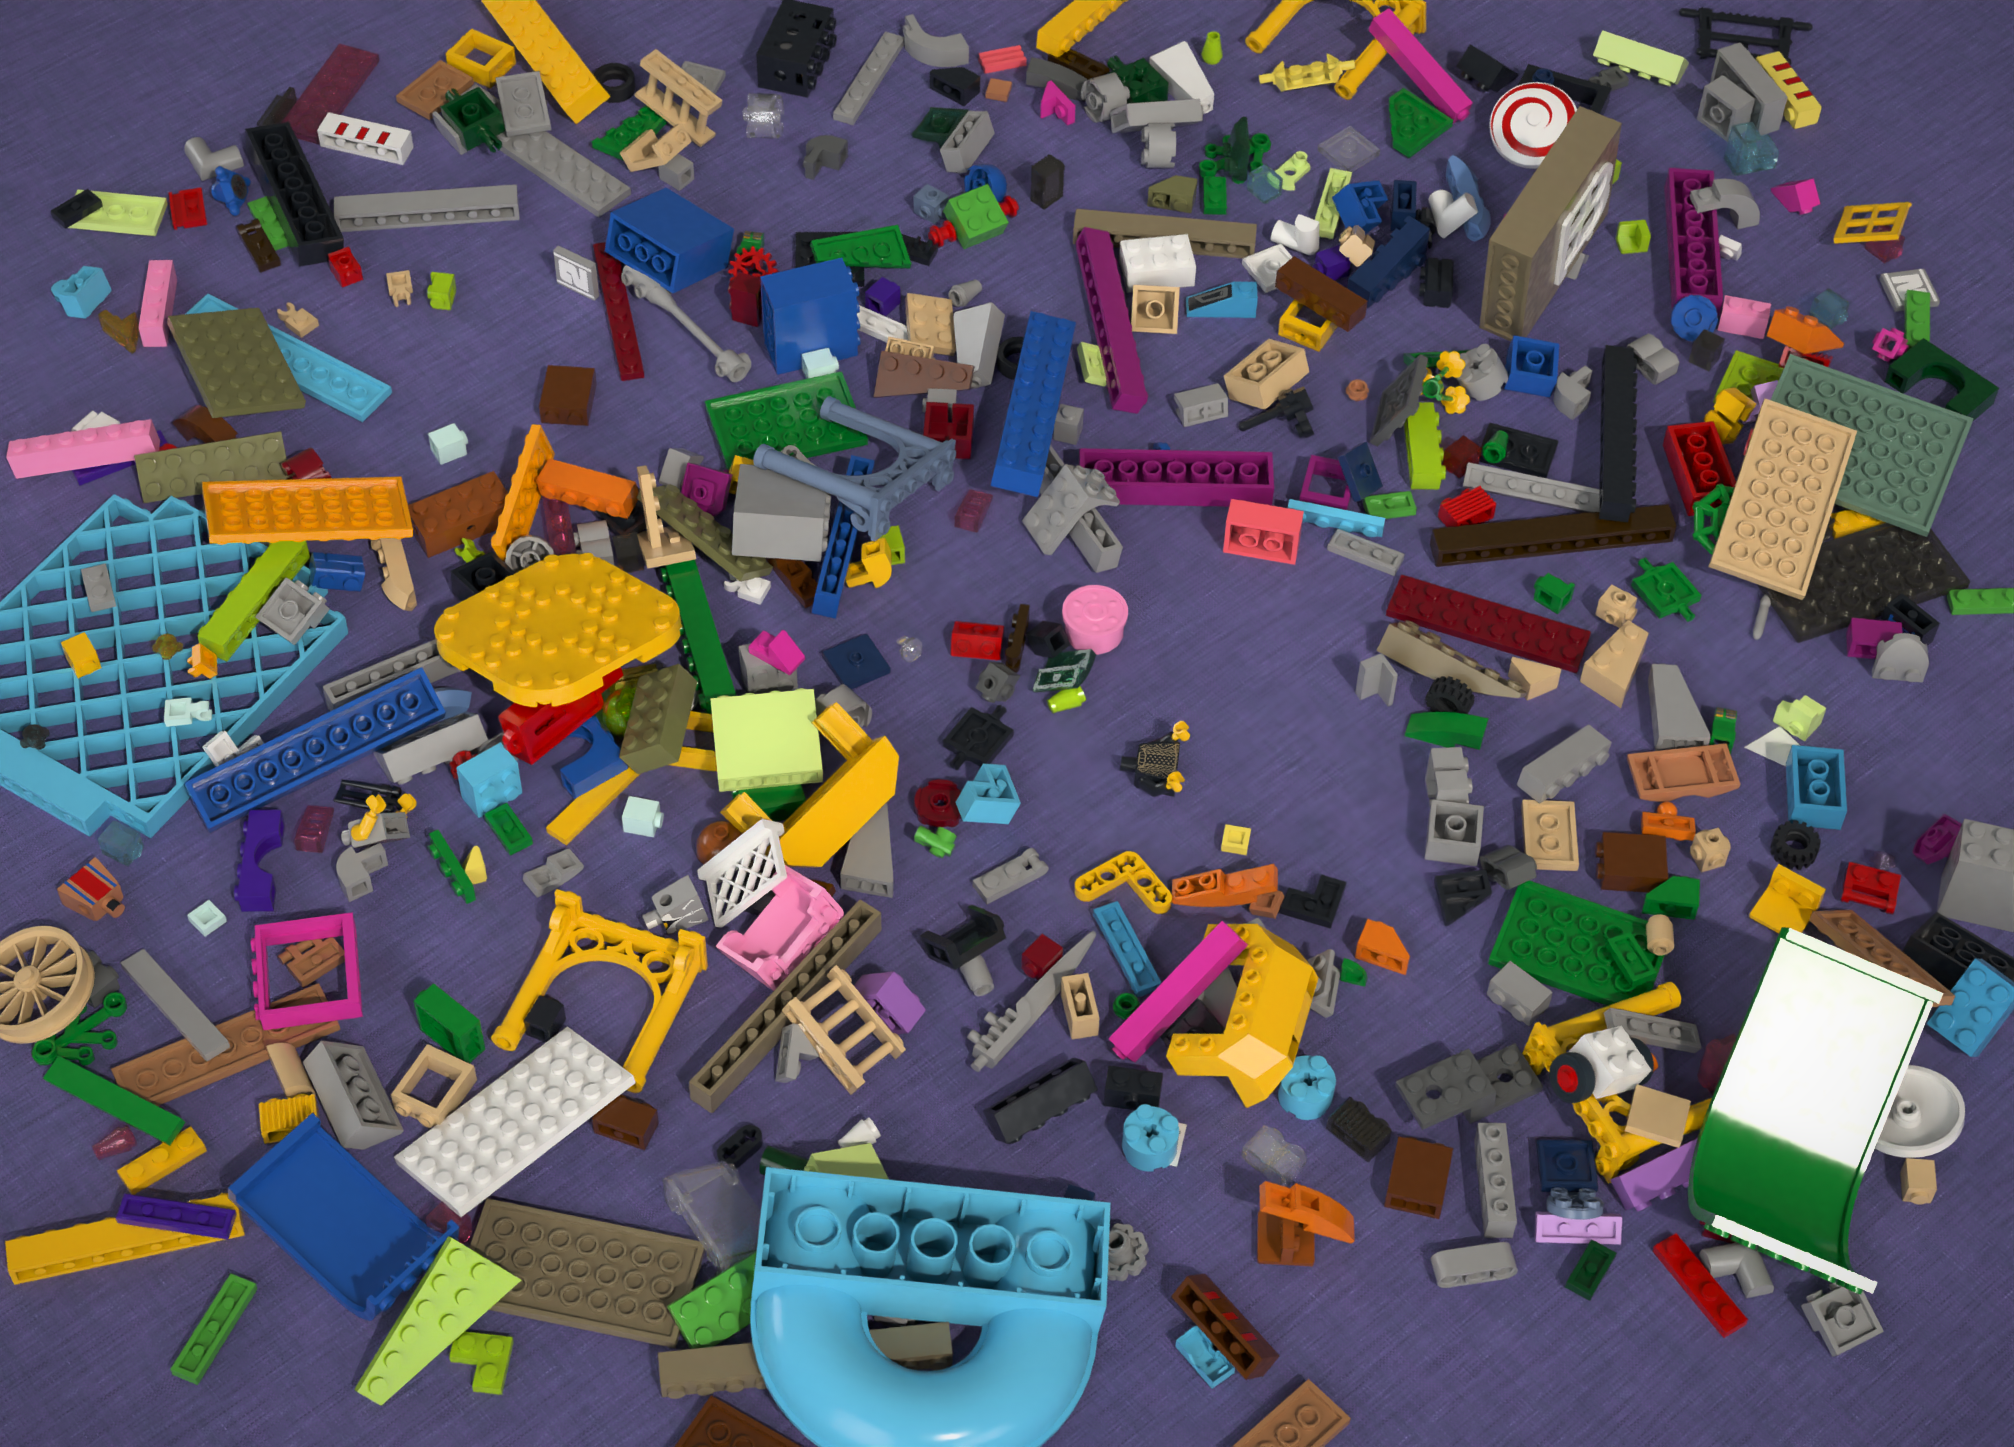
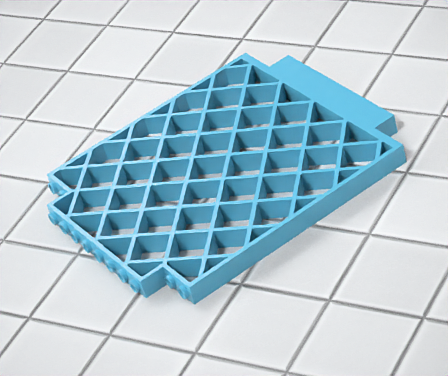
M113 494L0 602V631L24 627L25 641L0 645V665L26 661L27 675L0 679V700L29 695L30 705L28 710L0 714V786L89 837L112 816L147 837L152 838L190 798L184 782L216 767L205 751L181 755L180 740L226 731L238 748L348 634L344 615L331 609L320 621L325 626L307 629L296 645H293L279 634L259 637L256 625L251 631L252 638L245 639L228 661L217 658V664L255 658L256 672L219 678L216 675L210 680L174 685L172 671L193 667L187 662L188 658L192 656V648L170 651L169 638L198 633L200 628L206 625L212 618L215 611L210 609L209 597L228 595L230 591H233L240 583L242 576L250 570L249 557L257 559L259 556H262L268 547L260 542L203 545L202 532L208 533L205 511L198 510L190 506L186 501L179 500L173 496H170L151 514L150 511L137 507L130 500L122 499ZM119 515L133 522V524L113 527V521ZM195 534V547L163 552L159 550V540ZM151 541L152 553L116 559V546ZM107 548L108 560L72 565V560L81 552ZM242 559L244 572L207 578L205 565ZM106 563L116 607L91 612L88 597L75 599L74 586L84 584L81 569ZM198 566L200 579L163 585L162 572ZM303 566L292 582L295 583L296 580H299L309 588L308 593L313 595L316 592L324 598L328 594V589L310 585V569ZM154 573L156 586L119 592L118 579ZM66 587L67 600L31 606V600L40 591ZM202 599L203 612L167 618L166 604ZM158 606L159 619L122 624V611ZM113 613V627L78 632L77 619ZM69 620V634L34 639L33 626ZM83 632L86 633L95 650L115 646L117 648L118 660L100 663L101 669L77 678L72 668L36 673L35 659L65 655L61 642ZM161 639L163 653L126 659L125 645ZM299 651L300 657L292 666L263 671L261 657ZM165 673L166 687L129 693V678ZM120 680L121 694L84 700L83 686ZM74 688L75 702L39 708L38 693ZM259 692L260 699L251 708L222 712L221 698ZM191 697L194 703L214 699L215 714H212V720L201 721L193 718L192 724L166 727L164 722L132 728L131 713L165 707V700ZM123 714L124 729L87 735L86 720ZM77 722L78 737L42 743L41 728ZM31 730L32 745L29 746L8 733ZM172 741L173 757L136 763L135 747ZM126 749L127 765L90 771L89 755ZM80 757L81 773L78 774L57 762V760ZM176 777V785L168 794L139 799L138 783ZM130 785L131 801L128 802L105 788Z

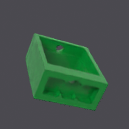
M434 983L417 995L414 1005L420 1031L450 1055L469 1064L485 1050L481 1024L477 1017Z

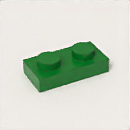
M1204 176V214L1226 215V177Z
M508 803L484 814L485 821L510 856L533 845L532 837Z
M1631 931L1607 939L1605 946L1631 987L1655 979L1657 972Z

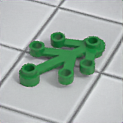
M1257 133L1251 139L1226 135L1223 137L1222 146L1215 144L1205 146V156L1207 158L1213 159L1218 155H1226V157L1216 162L1209 159L1201 161L1199 164V174L1202 178L1204 176L1214 177L1217 171L1237 162L1236 169L1232 173V181L1236 184H1242L1245 182L1246 177L1244 170L1247 156L1254 153V161L1250 163L1249 171L1253 175H1260L1263 172V153L1270 150L1271 141L1263 133ZM1235 145H1236V146H1243L1244 148L1238 149V148H1235Z
M119 992L108 994L103 1000L104 1008L79 1024L81 1015L87 1011L86 1004L81 1013L66 1027L65 1033L56 1039L55 1034L35 1043L32 1050L34 1061L39 1065H50L59 1055L65 1059L78 1060L81 1065H89L95 1059L93 1050L90 1047L84 1046L79 1049L64 1047L70 1043L101 1044L106 1050L115 1048L118 1040L113 1031H105L103 1033L88 1031L111 1016H122L127 1009L124 995ZM112 1038V1041L105 1042L106 1039ZM84 1054H90L86 1058H81Z

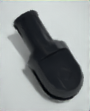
M1422 207V210H1416L1415 219L1430 228L1428 248L1431 249L1432 235L1436 231V224L1431 210L1428 207Z

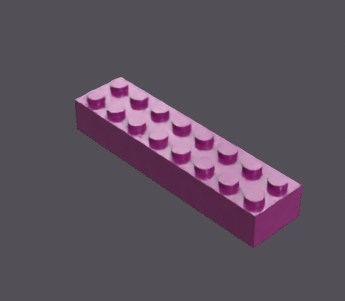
M1669 168L1664 191L1672 309L1683 297L1701 295L1708 298L1715 305L1717 317H1719L1723 302L1717 209L1697 213L1690 199L1691 191L1712 187L1714 171Z
M1080 448L1079 466L1101 471L1105 476L1104 479L1107 484L1116 491V496L1120 501L1119 505L1229 507L1231 499L1271 506L1273 503L1274 474L1272 452Z

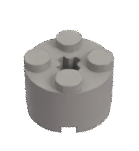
M1113 72L1086 80L1082 85L1081 97L1082 100L1086 99L1087 106L1084 109L1088 117L1093 122H1103L1111 119L1110 111L1127 104L1130 92L1126 86H1123L1117 74Z
M1148 123L1147 126L1141 129V142H1145V149L1141 151V164L1146 165V168H1174L1175 163L1171 162L1172 157H1176V131H1171V129L1175 127V123Z
M1482 344L1477 348L1460 354V358L1465 361L1466 366L1462 369V375L1456 379L1460 386L1465 388L1466 394L1470 399L1472 397L1476 398L1477 401H1483L1496 396L1501 391L1500 387L1504 382L1507 383L1509 376L1496 351L1490 348L1488 344Z
M845 684L840 685L827 694H821L815 701L817 717L830 704L837 702L861 728L863 725L867 727L872 718L871 707Z

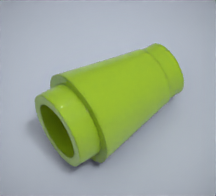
M1215 31L1207 34L1201 53L1204 62L1210 65L1219 63L1223 57L1220 34Z
M1070 683L1048 699L1047 704L1054 714L1082 706L1081 703L1086 701V697L1079 683L1074 685Z

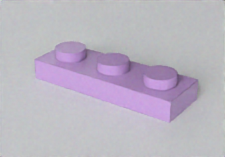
M1536 1212L1534 1239L1536 1242L1589 1244L1592 1239L1599 1244H1621V1214L1603 1213L1598 1218L1588 1220L1566 1219L1549 1212Z

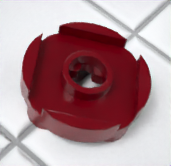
M936 779L928 782V785L924 788L921 786L917 790L914 807L920 823L934 827H955L959 824L961 815L956 805V800L961 790L957 788V784L949 780ZM939 800H943L945 805L937 806L935 804Z

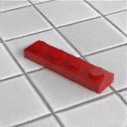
M1677 1233L1654 1245L1652 1252L1723 1338L1747 1324V1317Z

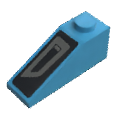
M1231 282L1186 297L1187 317L1256 318L1257 282Z

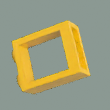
M472 28L446 53L447 64L473 77L474 82L490 89L496 84V77H503L516 64L513 46ZM474 48L494 56L485 66L465 58Z
M1294 299L1280 318L1278 335L1320 352L1338 326L1326 320L1322 327L1319 328L1296 318V315L1304 305Z
M690 711L686 729L714 733L712 714ZM682 747L679 761L669 765L717 772L716 752Z

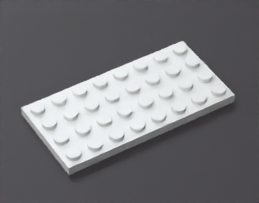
M567 1026L446 1117L440 1125L434 1126L394 1156V1159L398 1166L457 1215L462 1217L636 1082L630 1072Z

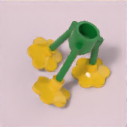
M1443 351L1436 364L1441 372L1433 376L1432 371L1426 368L1428 372L1422 382L1424 388L1421 395L1424 394L1427 398L1436 397L1445 406V410L1449 414H1454L1455 412L1462 414L1466 410V405L1470 402V397L1466 394L1465 388L1462 386L1456 388L1450 386L1446 389L1445 395H1443L1444 385L1441 379L1443 376L1446 378L1452 376L1455 378L1460 377L1466 363L1460 358V354L1457 351L1450 353Z

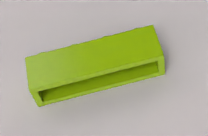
M1418 402L1419 408L1413 416L1410 415L1404 423L1411 489H1440L1441 480H1445L1446 467L1441 465L1444 452L1443 447H1439V444H1441V430H1437V426H1439V412H1435L1434 402Z

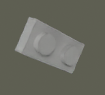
M106 563L81 569L91 612L116 607Z

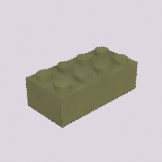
M680 664L645 674L638 679L619 755L637 774L679 761L697 685V680Z

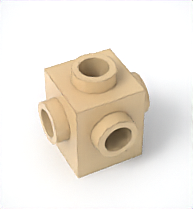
M1611 584L1599 599L1595 615L1607 623L1620 628L1627 620L1632 622L1636 616L1637 609L1635 605L1637 598Z
M1719 827L1711 830L1705 829L1695 834L1692 846L1690 847V854L1702 873L1725 866L1731 846L1728 838L1723 836Z

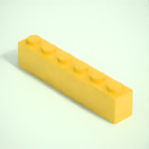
M1074 0L1038 30L1036 48L1047 54L1060 57L1128 0Z

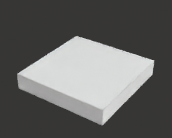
M1278 244L1242 258V265L1264 292L1267 293L1277 289L1275 287L1277 270L1288 262L1292 256L1282 244Z

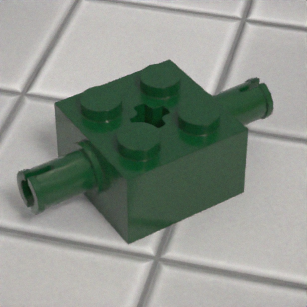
M1116 55L1107 61V66L1113 70L1110 73H1116L1123 86L1129 89L1130 97L1127 99V104L1168 100L1169 82L1144 58L1125 65Z
M479 86L463 95H460L454 88L451 89L454 95L448 90L445 94V99L448 103L440 106L443 119L459 135L463 147L469 151L485 143L491 152H496L493 145L499 151L502 147V142L496 136L506 131L501 111Z

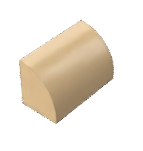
M275 1043L266 1046L272 1067L286 1099H293L299 1094H308L309 1096L314 1094L316 1096L296 1048L288 1043Z

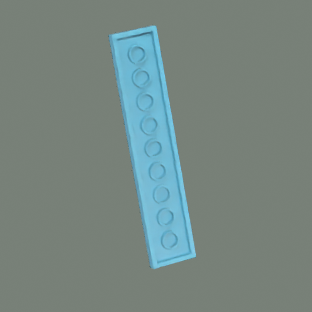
M207 294L186 314L238 309ZM268 324L302 392L361 422L392 394L391 386Z

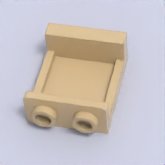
M682 123L676 124L659 140L654 131L649 129L621 151L620 155L630 172L667 164L690 144L692 140Z

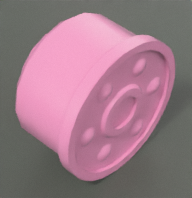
M1088 585L1074 590L1066 597L1063 603L1062 617L1065 623V633L1071 646L1086 654L1099 655L1110 652L1120 644L1123 639L1124 626L1128 619V606L1125 599L1117 591L1106 586Z

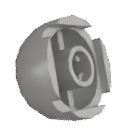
M522 536L511 543L506 553L505 563L517 573L544 560L546 556L554 554V550L547 540L540 536Z

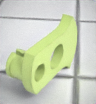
M1297 151L1280 168L1275 171H1268L1271 183L1280 189L1295 190L1294 184L1310 171L1307 154L1303 151ZM1291 170L1294 171L1296 174L1287 175L1284 172Z

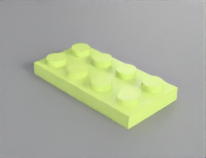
M77 189L75 196L84 190ZM91 191L102 200L103 207L68 227L156 236L168 205L167 199Z

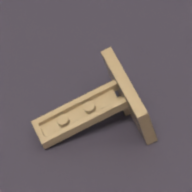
M646 465L637 467L647 531L638 533L636 541L647 569L695 560L696 555L692 543L672 526L663 527L661 518L657 519L656 511L660 510L658 496H653L652 488H656L654 473H649Z

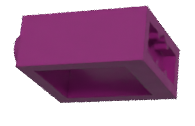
M1311 455L1299 501L1348 510L1352 498L1348 485L1346 486L1343 498L1309 491L1313 474L1346 481L1339 460Z

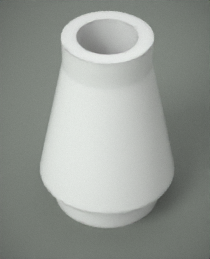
M870 1118L866 1120L861 1119L843 1138L838 1140L841 1148L868 1143L874 1144L881 1135Z

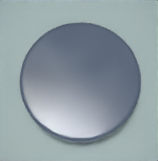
M1555 1187L1551 1189V1195L1547 1197L1546 1210L1558 1217L1588 1220L1603 1215L1604 1203L1600 1198L1596 1197V1191L1590 1188H1581L1579 1192H1568L1565 1188Z

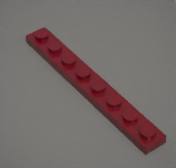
M606 242L593 244L621 381L645 378L626 286L621 278V263L618 259L605 252Z

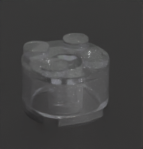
M749 93L747 98L748 107L743 109V120L747 121V138H780L784 122H780L781 115H784L781 95Z

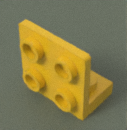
M1778 864L1773 872L1769 886L1750 912L1749 917L1777 933H1780L1782 927L1791 928L1802 933L1810 922L1809 919L1812 912L1819 909L1826 889Z

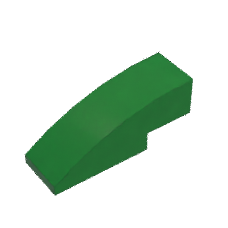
M1455 712L1411 714L1405 736L1446 748L1455 747V744L1480 750L1489 718Z

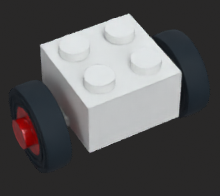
M1618 1026L1583 1035L1568 1053L1561 1054L1553 1060L1550 1066L1549 1078L1553 1091L1561 1100L1567 1103H1578L1589 1098L1592 1093L1596 1099L1633 1090L1636 1084L1644 1085L1653 1074L1654 1062L1646 1044L1639 1039L1630 1038L1623 1027Z

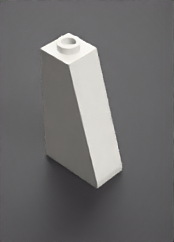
M1183 41L1150 57L1149 63L1169 82L1168 93L1176 100L1200 99L1204 114L1213 110L1214 92L1187 42Z

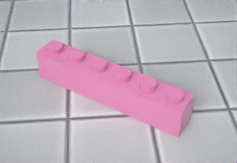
M151 419L137 420L130 423L112 424L98 428L67 431L59 434L9 441L6 458L16 479L133 461L135 460L134 455L159 451L160 439Z

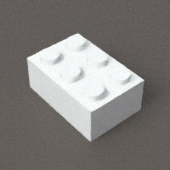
M1188 234L1120 241L1119 262L1127 293L1133 292V285L1195 286L1196 264Z

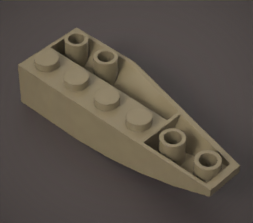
M1409 620L1389 624L1376 650L1435 680L1441 676H1445L1446 679L1450 676L1453 677V680L1457 678L1461 680L1460 683L1467 684V689L1471 688L1473 692L1511 698H1522L1527 694L1526 691L1521 689L1522 685L1511 679L1507 681L1500 676L1499 672L1488 667L1485 668L1473 658L1465 656L1441 642L1440 636L1432 632H1427L1426 634L1418 630L1420 626Z

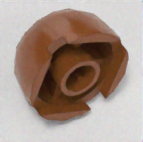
M729 821L710 823L700 832L697 838L696 852L698 860L702 864L707 863L740 837L742 833Z

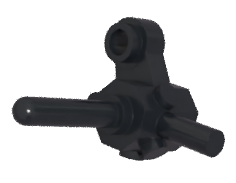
M1303 386L1294 391L1292 389L1284 391V395L1278 397L1279 403L1276 404L1275 408L1241 422L1239 429L1246 431L1278 416L1281 418L1285 416L1287 421L1297 418L1299 423L1295 427L1300 438L1304 436L1308 438L1314 435L1305 414L1314 410L1305 387Z

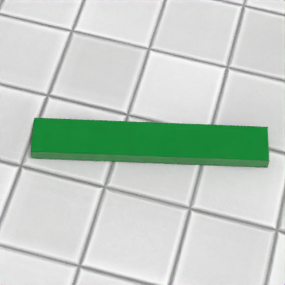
M59 1055L43 1077L47 1083L169 1146L186 1123L182 1118Z

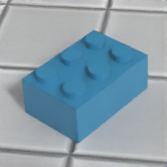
M1792 745L1786 761L1788 821L1791 824L1794 820H1797L1799 824L1805 822L1807 827L1841 830L1847 813L1844 750Z
M1975 958L1950 991L1955 995L1952 1005L1939 1006L1927 1022L1930 1027L1970 1057H1978L2014 1010V982L1985 960Z

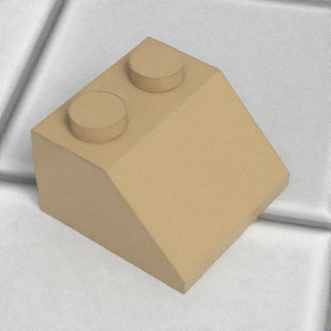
M1133 285L1132 331L1177 334L1180 287Z

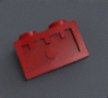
M955 621L951 638V656L1000 660L1004 626Z

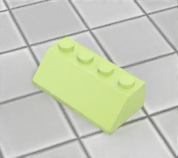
M1603 30L1593 54L1595 58H1598L1597 62L1609 66L1610 63L1618 65L1624 72L1630 73V70L1639 72V77L1650 80L1652 76L1659 79L1658 83L1669 87L1672 83L1678 85L1689 64L1684 57Z

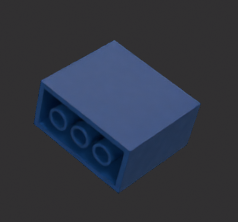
M663 188L610 213L605 252L632 269L650 277L661 284V287L674 294L728 267L734 228L670 189Z
M842 258L760 276L764 344L777 375L802 369V354L829 348L832 357L836 356L837 360L858 356V346L861 345V341L857 332L860 329L857 313H860V307L856 297L860 293L858 284L852 281L850 267L845 266Z

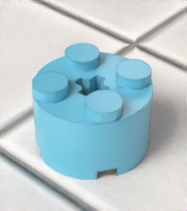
M1322 1056L1296 1057L1293 1068L1279 1083L1278 1100L1281 1107L1287 1113L1289 1111L1301 1120H1313L1323 1116L1333 1101L1336 1085L1333 1069Z
M1143 1104L1133 1111L1125 1120L1123 1127L1122 1150L1128 1163L1136 1169L1146 1172L1154 1171V1169L1160 1167L1162 1169L1168 1167L1177 1154L1179 1138L1178 1120L1166 1110L1152 1107L1148 1104Z

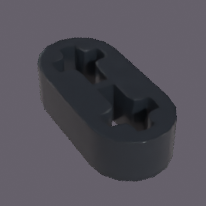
M755 1125L741 1127L718 1148V1165L727 1171L739 1168L762 1147L761 1130ZM754 1136L755 1141L747 1140L745 1142V1137L752 1138ZM734 1153L735 1158L728 1157L725 1159V1154L732 1155Z

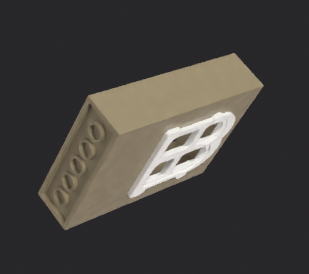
M1579 106L1489 239L1479 328L1508 341H1512L1514 335L1528 336L1608 214L1622 123Z

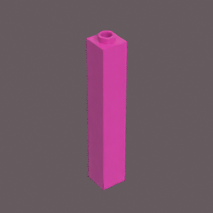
M1388 8L1373 18L1369 32L1436 108L1453 119V124L1458 120L1460 122L1465 120L1470 114L1469 110L1473 102L1391 9Z
M1221 921L1108 1038L1115 1045L1112 1050L1122 1060L1127 1057L1136 1062L1248 944L1230 926Z

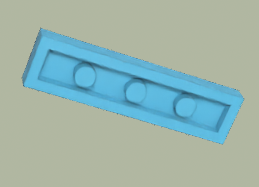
M1293 499L1289 500L1288 509L1304 511L1302 523H1313L1322 528H1338L1348 533L1352 531L1363 533L1367 537H1382L1385 525V518Z

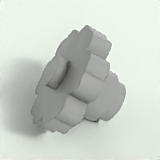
M1117 1223L1113 1225L1111 1231L1109 1230L1107 1277L1109 1280L1125 1281L1128 1274L1137 1276L1147 1265L1145 1255L1149 1252V1247L1144 1235L1141 1232H1134L1133 1227L1129 1224Z

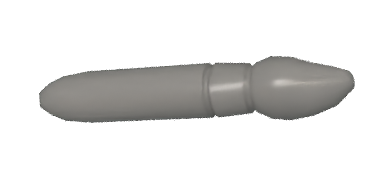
M1764 594L1760 600V607L1753 629L1755 640H1758L1763 634L1768 610L1771 606L1770 594Z

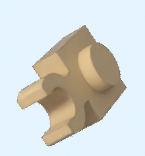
M410 271L386 273L389 294L393 296L395 307H399L398 301L402 299L406 300L408 305H411L410 293H413Z
M290 302L286 303L287 312L281 309L277 310L279 319L285 321L286 327L300 338L319 326L317 318L303 308L296 311L295 306Z

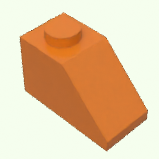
M1367 919L1357 943L1355 958L1406 975L1410 955L1394 928L1383 922Z

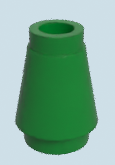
M1501 430L1495 432L1483 446L1482 452L1486 461L1498 463L1505 458L1508 434Z

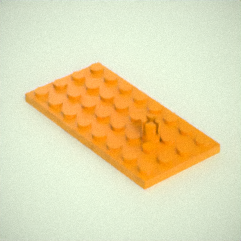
M402 477L202 482L209 543L223 545L240 542L250 544L253 542L276 543L279 541L303 542L305 540L328 541L337 539L351 541L354 539L377 540L380 538L403 539L405 537H413V527Z

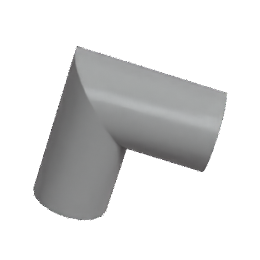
M194 137L188 140L184 146L185 154L201 181L217 176L215 169L218 166L231 171L244 166L236 145L211 152L204 139Z
M1735 1242L1700 1251L1699 1255L1702 1263L1713 1278L1731 1274L1737 1275L1745 1298L1770 1294L1774 1291L1773 1283L1759 1251H1756L1757 1245L1755 1250Z

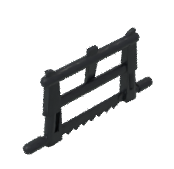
M1703 7L1699 8L1698 11L1689 8H1681L1679 10V15L1682 17L1699 18V29L1697 30L1699 48L1696 49V54L1700 56L1699 59L1716 58L1718 49H1710L1711 40L1734 43L1741 42L1747 50L1748 44L1776 47L1789 65H1791L1792 61L1788 58L1790 45L1793 43L1790 39L1792 28L1800 31H1811L1813 28L1811 23L1794 22L1792 18L1780 17V20H1774L1772 17L1765 18L1764 16L1757 17L1756 15L1750 17L1748 14L1742 16L1740 13L1735 15L1731 12L1725 14L1723 11L1715 13L1712 12L1713 9ZM1712 20L1779 28L1778 39L1711 32ZM1751 53V55L1753 56V58H1754L1755 60H1756V57L1762 56V55H1760V54H1752V53Z

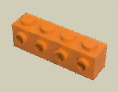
M550 458L536 479L540 495L545 498L586 507L591 511L597 510L608 513L613 517L628 519L638 502L637 496L639 491L635 481Z

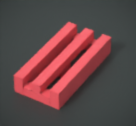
M1018 45L979 53V62L986 74L1026 66V57L1023 51H1021V46Z

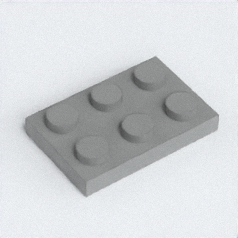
M540 71L496 77L507 137L551 130Z

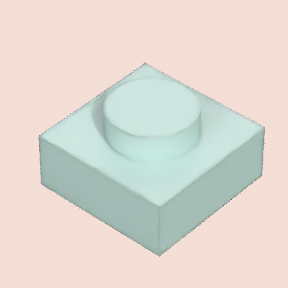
M210 900L187 915L189 921L205 937L227 922L225 915Z

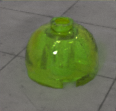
M625 686L615 690L605 699L603 704L602 716L604 724L614 735L624 738L636 687L629 688V686Z

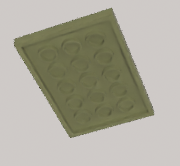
M260 308L168 316L167 324L212 418L305 408L306 400Z

